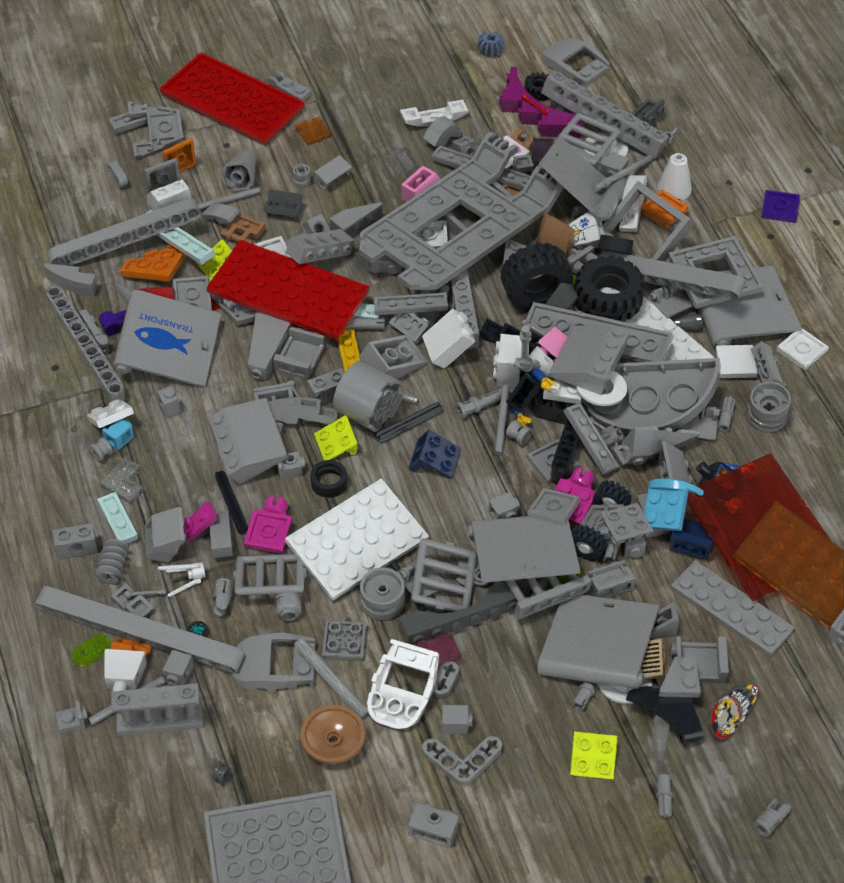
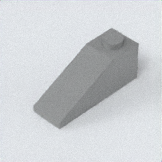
M378 202L342 210L330 218V230L342 229L350 237H353L383 217V204Z

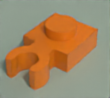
M118 637L112 642L111 649L144 651L145 656H147V653H150L151 645Z

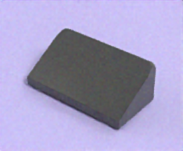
M561 283L545 305L569 310L577 300L578 295L572 284Z

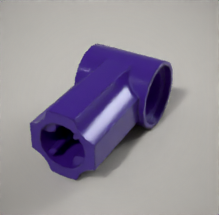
M126 310L118 313L107 311L99 316V321L106 335L111 336L119 332L123 326Z

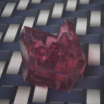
M452 634L439 635L433 640H423L414 645L439 653L438 666L458 660L461 656Z

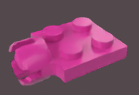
M584 468L574 469L568 480L560 478L554 490L580 497V503L568 520L569 523L580 526L594 502L593 497L596 492L591 489L595 479L594 475L589 470H586L583 476L581 473Z
M269 496L265 500L263 509L253 511L244 541L245 548L283 554L286 546L285 538L289 535L293 522L292 516L286 515L288 503L284 498L278 496L277 503L275 504L273 503L275 496Z

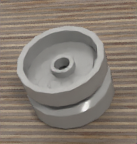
M385 567L375 568L368 571L362 577L360 582L361 608L364 613L372 619L381 621L390 620L402 612L405 605L404 580L398 572Z

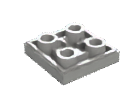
M326 620L322 659L363 662L367 623Z

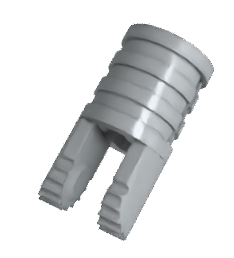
M226 578L217 579L215 582L213 613L217 618L225 615L227 605L231 602L234 584Z
M774 798L757 820L754 821V830L763 837H769L790 812L791 806L785 803L779 808V800Z

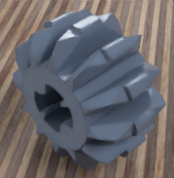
M490 31L489 33L484 32L483 35H479L477 47L480 54H485V57L488 55L493 57V55L498 56L499 53H503L505 41L502 34H497V31L494 33Z

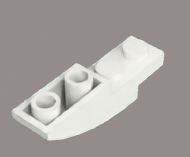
M630 175L626 182L622 200L637 181L646 186L647 175ZM640 195L621 219L620 232H638L644 195Z

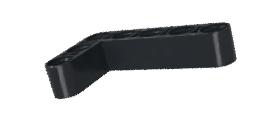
M541 393L534 398V416L565 425L551 465V481L558 484L560 478L568 479L570 468L581 440L563 412L567 407L573 406L575 403L543 399V394ZM581 403L582 407L587 413V406L584 403Z

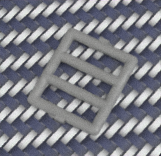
M577 113L558 137L561 136L566 142L595 153L593 158L579 153L592 166H595L620 135L621 131L618 128L603 123L604 120L599 118L593 119L584 114ZM579 121H583L612 134L607 138L576 124ZM572 130L604 144L599 148L568 134Z
M422 538L419 543L411 600L435 607V610L441 612L443 610L455 612L469 607L477 553L456 547L452 542L446 541L441 543ZM427 547L469 558L468 566L464 568L425 558ZM424 566L466 576L465 587L424 577ZM421 584L462 594V605L420 595Z
M295 554L239 556L236 559V571H233L236 595L280 594L284 592L301 593L304 591L306 568H304V565ZM284 562H296V585H284ZM264 563H276V586H263ZM244 564H256L255 586L243 587Z

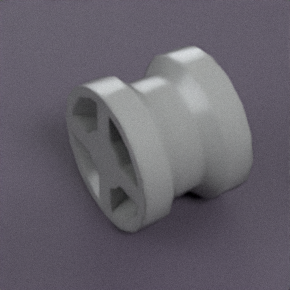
M103 437L98 439L96 444L89 446L92 456L99 462L104 459V456L113 453L110 444Z

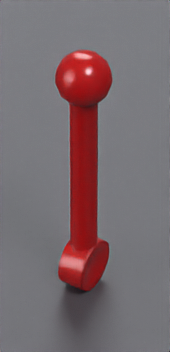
M527 94L522 95V100L528 101L540 110L542 115H548L547 109L541 108L529 99Z

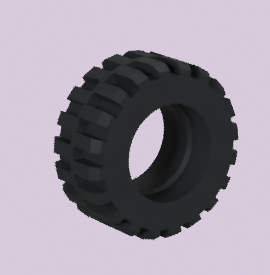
M549 243L529 244L523 249L519 248L515 254L512 253L509 256V260L506 259L503 264L504 267L501 269V281L509 301L514 306H518V308L523 310L526 308L530 311L533 302L546 304L561 283H573V272L565 253L559 247L552 246ZM543 274L542 276H540V277H538V278L532 279V278L535 277V276H538V275Z
M600 256L596 260L593 258L581 266V269L577 272L574 289L578 295L575 301L576 306L582 313L625 322L626 319H631L640 311L645 289L644 276L636 265L633 266V263L629 260L624 261V258H614V256L605 258ZM610 286L622 292L609 294L601 292L597 288Z

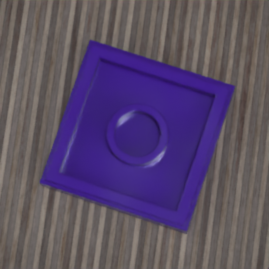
M765 190L761 218L796 223L800 195Z

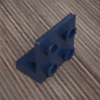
M428 430L417 439L408 469L416 472L426 465L450 479L453 477L460 447L435 432Z
M684 518L682 531L672 532L669 550L708 560L717 527Z

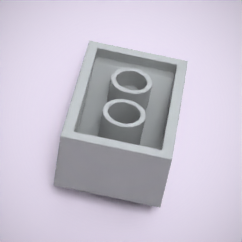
M408 334L368 342L359 355L360 360L396 379L424 366L428 362Z

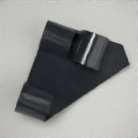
M651 686L629 690L626 701L643 706L649 712L655 713L677 731L682 745L703 740V730L689 697H659L660 688L654 689Z

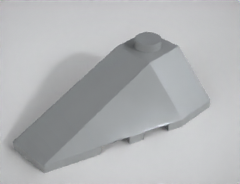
M656 426L634 427L621 442L626 464L641 465L660 456L662 441L680 448L694 442L700 435V432L684 429L672 432V428H665L661 431Z

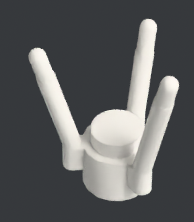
M202 562L158 567V570H166V573L187 571L188 579H193V581L168 593V597L178 594L195 584H200L201 578H205Z

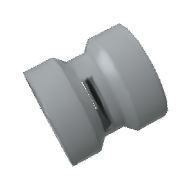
M306 164L294 166V185L299 188L308 187L311 183L309 166Z
M518 420L512 421L506 431V436L510 439H516L520 445H525L532 435V429L522 426V423Z

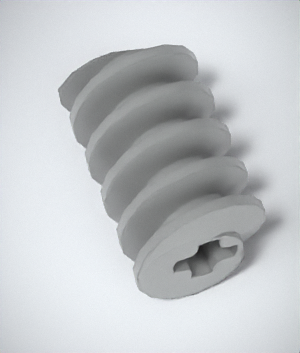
M110 539L104 543L95 570V576L99 581L106 584L118 583L117 578L121 576L123 564L129 550V545L126 542Z

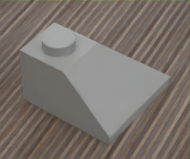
M177 158L139 171L141 184L147 193L180 180Z

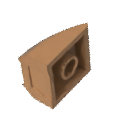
M545 213L536 243L555 245L560 250H563L566 258H568V251L573 248L575 229Z

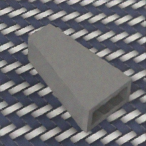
M256 313L248 360L249 376L267 381L274 368L273 359L275 355H280L289 338L291 323L270 315Z

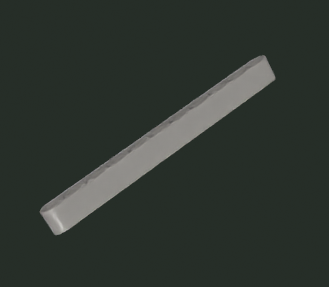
M49 586L42 587L34 604L42 611L130 640L139 641V643L150 644L151 647L171 653L172 650L192 655V660L231 673H237L245 655V652L237 647Z

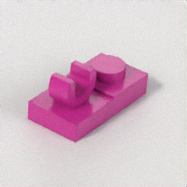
M205 502L190 518L185 517L183 530L186 533L187 541L192 542L218 519L212 503Z

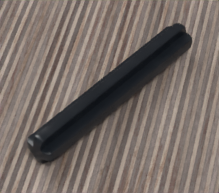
M435 402L377 432L376 439L379 443H382L442 412V406L439 402Z
M223 470L216 472L215 479L239 534L246 533L248 526L228 478Z

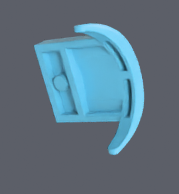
M653 479L649 481L647 486L648 494L644 515L652 529L682 531L688 492L703 496L704 491L693 484L681 480Z

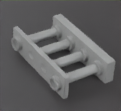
M569 574L567 576L570 582L560 584L556 576H548L547 579L553 589L545 591L541 589L535 578H527L526 580L535 593V596L530 598L524 597L515 580H506V583L518 601L514 614L517 619H521L588 592L592 582L588 575L580 578L576 574Z
M198 683L111 692L112 713L121 712L117 713L118 736L203 728L202 705L194 706L199 704Z

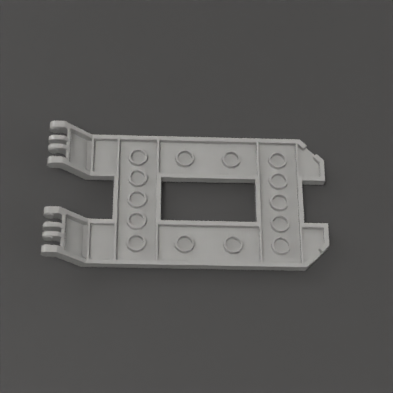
M489 132L484 136L472 159L360 232V255L371 263L386 255L407 270L398 275V281L410 290H437L549 212L564 187L559 182L555 183L557 180L540 165L536 166L523 190L511 199L489 186V184L500 177L510 158L518 151L516 146L511 145L508 147V141L501 137L496 139L497 135ZM460 204L481 217L480 220L438 249L433 248L415 235Z

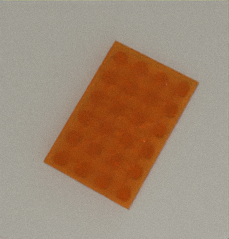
M776 501L732 557L830 629L844 609V550Z

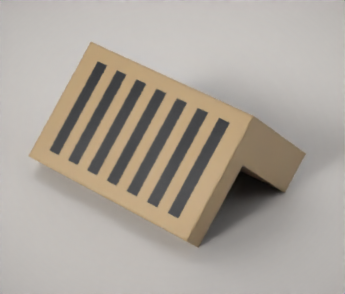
M662 639L649 640L641 665V673H644V679L656 678L659 686H662L667 675L666 649Z

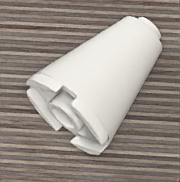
M677 153L670 157L658 182L657 189L659 191L665 190L675 198L680 199V201L690 196L692 185L687 157Z

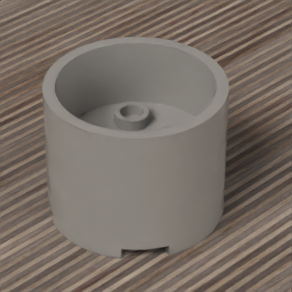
M357 361L342 376L334 394L333 407L337 412L346 415L373 432H378L383 428L382 424L387 419L391 420L395 415L403 395L400 394V389L403 383L365 361Z

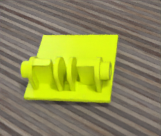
M223 239L211 248L214 250V257L202 265L196 262L206 276H209L210 280L213 279L232 252Z
M346 415L314 433L324 460H332L345 451L351 455L357 453L358 442Z
M574 732L570 775L614 780L617 736Z

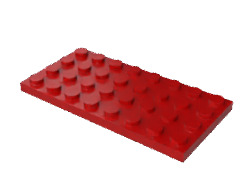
M202 52L160 87L161 94L264 145L305 108L304 101Z
M243 240L238 241L207 286V293L338 341L370 291V286L307 263L298 264L293 258Z

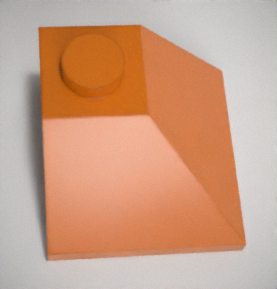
M192 138L162 151L164 162L177 158L179 173L196 165L194 140Z

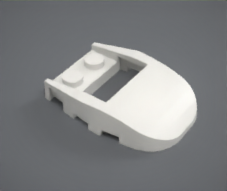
M391 639L390 643L392 646L388 654H384L381 658V664L372 677L371 681L373 684L368 696L367 709L372 719L376 722L394 729H406L415 725L420 720L435 688L440 655L434 651ZM392 662L430 674L423 696L385 684Z

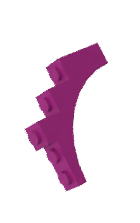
M510 67V73H507L506 83L510 84H506V89H503V95H499V105H502V112L518 113V117H521V124L538 125V130H541V137H558L576 114L553 109L533 98L522 86L518 77L517 67ZM527 94L529 99L541 108L547 109L548 115H542L540 110L528 101L522 100V95ZM579 121L576 125L582 127V121ZM572 130L568 134L575 138H581L580 133Z

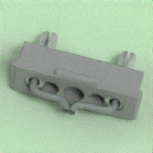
M760 341L751 348V352L762 383L776 382L785 387L786 382L782 380L776 364L777 357L773 356L769 345Z

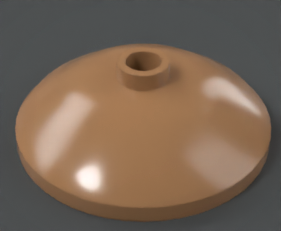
M327 705L314 710L306 717L301 727V743L304 750L313 759L322 763L337 764L353 758L361 750L365 740V727L359 715L353 710L340 705Z

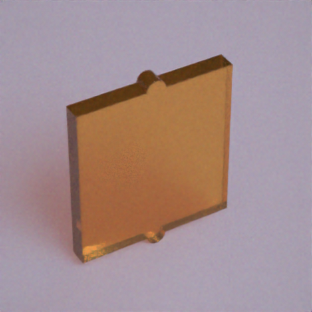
M319 117L294 125V129L307 146L332 137L331 132Z

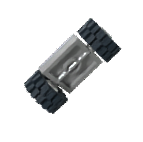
M608 480L601 482L593 497L594 503L598 505H591L580 526H577L572 533L578 557L583 556L584 560L588 558L589 561L600 559L607 546V539H610L612 536L601 513L630 504L632 496L629 494V490H625V486L621 487L619 486L620 483L614 484V481L608 482Z

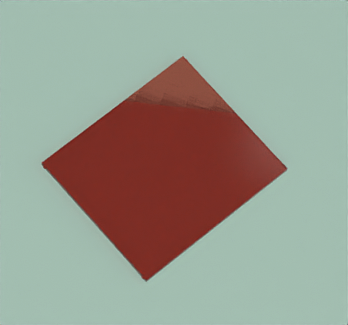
M771 453L696 485L704 491L703 496L688 492V505L711 540H713V543L751 601H756L769 593L835 562L841 561L843 558Z

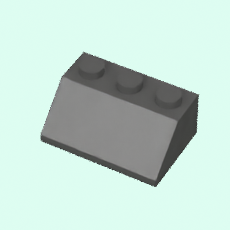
M662 441L658 462L660 478L681 480L692 484L691 475L687 474L688 460L684 459L683 452L668 442ZM688 492L685 510H691L692 502H695V493Z

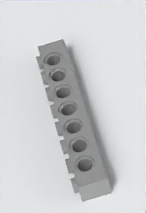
M554 70L546 78L541 92L545 96L576 114L581 113L593 119L599 118L604 120L603 123L620 129L619 139L647 155H652L654 159L663 151L669 136L661 130H657L647 122L624 111L619 106L612 104L604 97L598 96L590 89L579 85L576 81L565 77L560 72Z

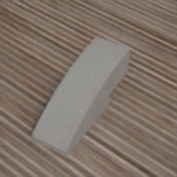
M44 264L46 278L54 284L74 293L95 296L98 287L95 274L81 273L80 267Z
M229 510L216 511L218 519L210 525L213 558L233 556Z

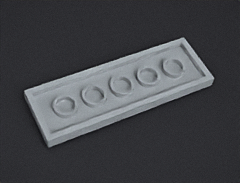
M696 560L671 585L670 590L769 658L794 632V626Z

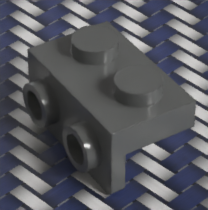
M647 99L631 114L652 125L656 118L663 115L665 100L661 99L658 103Z
M270 189L263 212L272 216L298 217L302 211L303 195Z

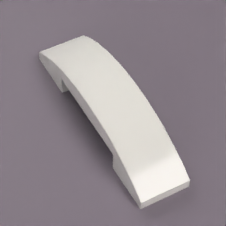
M463 100L447 102L446 108L418 112L415 107L402 109L400 113L406 124L429 127L434 120L441 116H446L451 121H454L466 115L469 110Z

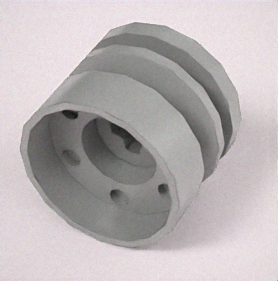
M770 381L755 386L751 391L749 403V423L761 432L770 433L782 429L787 422L791 401L789 391L783 385Z

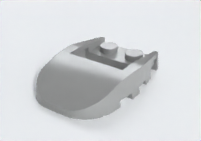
M576 38L559 40L542 52L541 60L545 66L562 73L571 80L577 81L584 87H587L610 71V63L595 47ZM580 50H584L585 54L595 58L593 62L578 72L564 63V61Z
M283 632L256 635L244 639L237 645V648L244 651L245 655L237 673H231L233 681L244 689L257 690V688L267 689V692H276V689L284 688L295 690L297 685L310 684V687H314L315 668L297 650L295 642L302 637L315 650V638ZM288 642L290 645H294L293 676L270 675L272 643Z

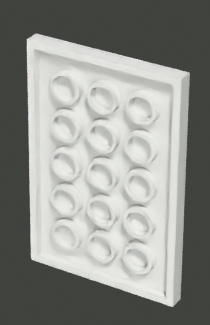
M381 478L287 536L285 542L333 601L360 584L362 577L368 571L388 566L394 560L399 559L419 546L420 540L422 538L428 539L429 535Z

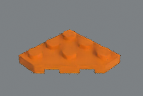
M168 244L166 245L167 248L158 251L154 249L144 253L142 258L126 260L120 269V274L123 277L170 282L187 255Z

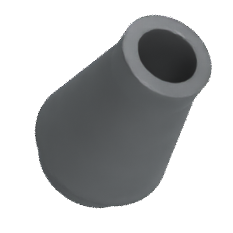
M696 312L676 318V326H679L681 329L698 331V329L703 328L702 315Z

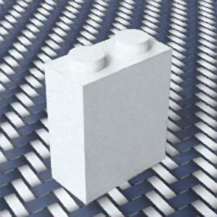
M451 309L422 335L432 363L444 369L475 342L473 331L467 322L468 318L463 312Z

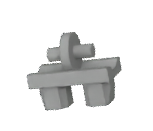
M591 245L584 250L579 249L577 251L572 248L568 251L569 257L567 260L572 272L576 274L581 269V266L588 263L589 260L593 258L595 260L598 259L594 254V247Z

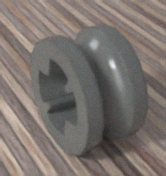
M219 763L213 771L212 780H219V784L223 785L231 774V767H225V764Z

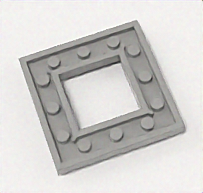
M736 236L669 252L668 254L671 263L691 267L725 257L734 275H738L746 281L740 297L762 292L764 289L761 280ZM686 290L695 309L731 300L729 298Z

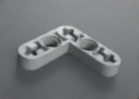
M495 736L487 737L464 760L460 759L436 739H427L422 745L424 758L462 787L472 784L502 752V742ZM489 745H496V749L492 748L488 751ZM428 747L431 749L435 747L436 753L434 751L428 752ZM480 757L484 760V763L482 765H475L472 760ZM448 758L453 760L454 764L446 767L442 764V761ZM468 772V778H460V773L464 775Z

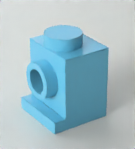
M120 419L112 423L108 429H102L103 438L107 440L111 447L119 451L134 437L133 426L128 420Z

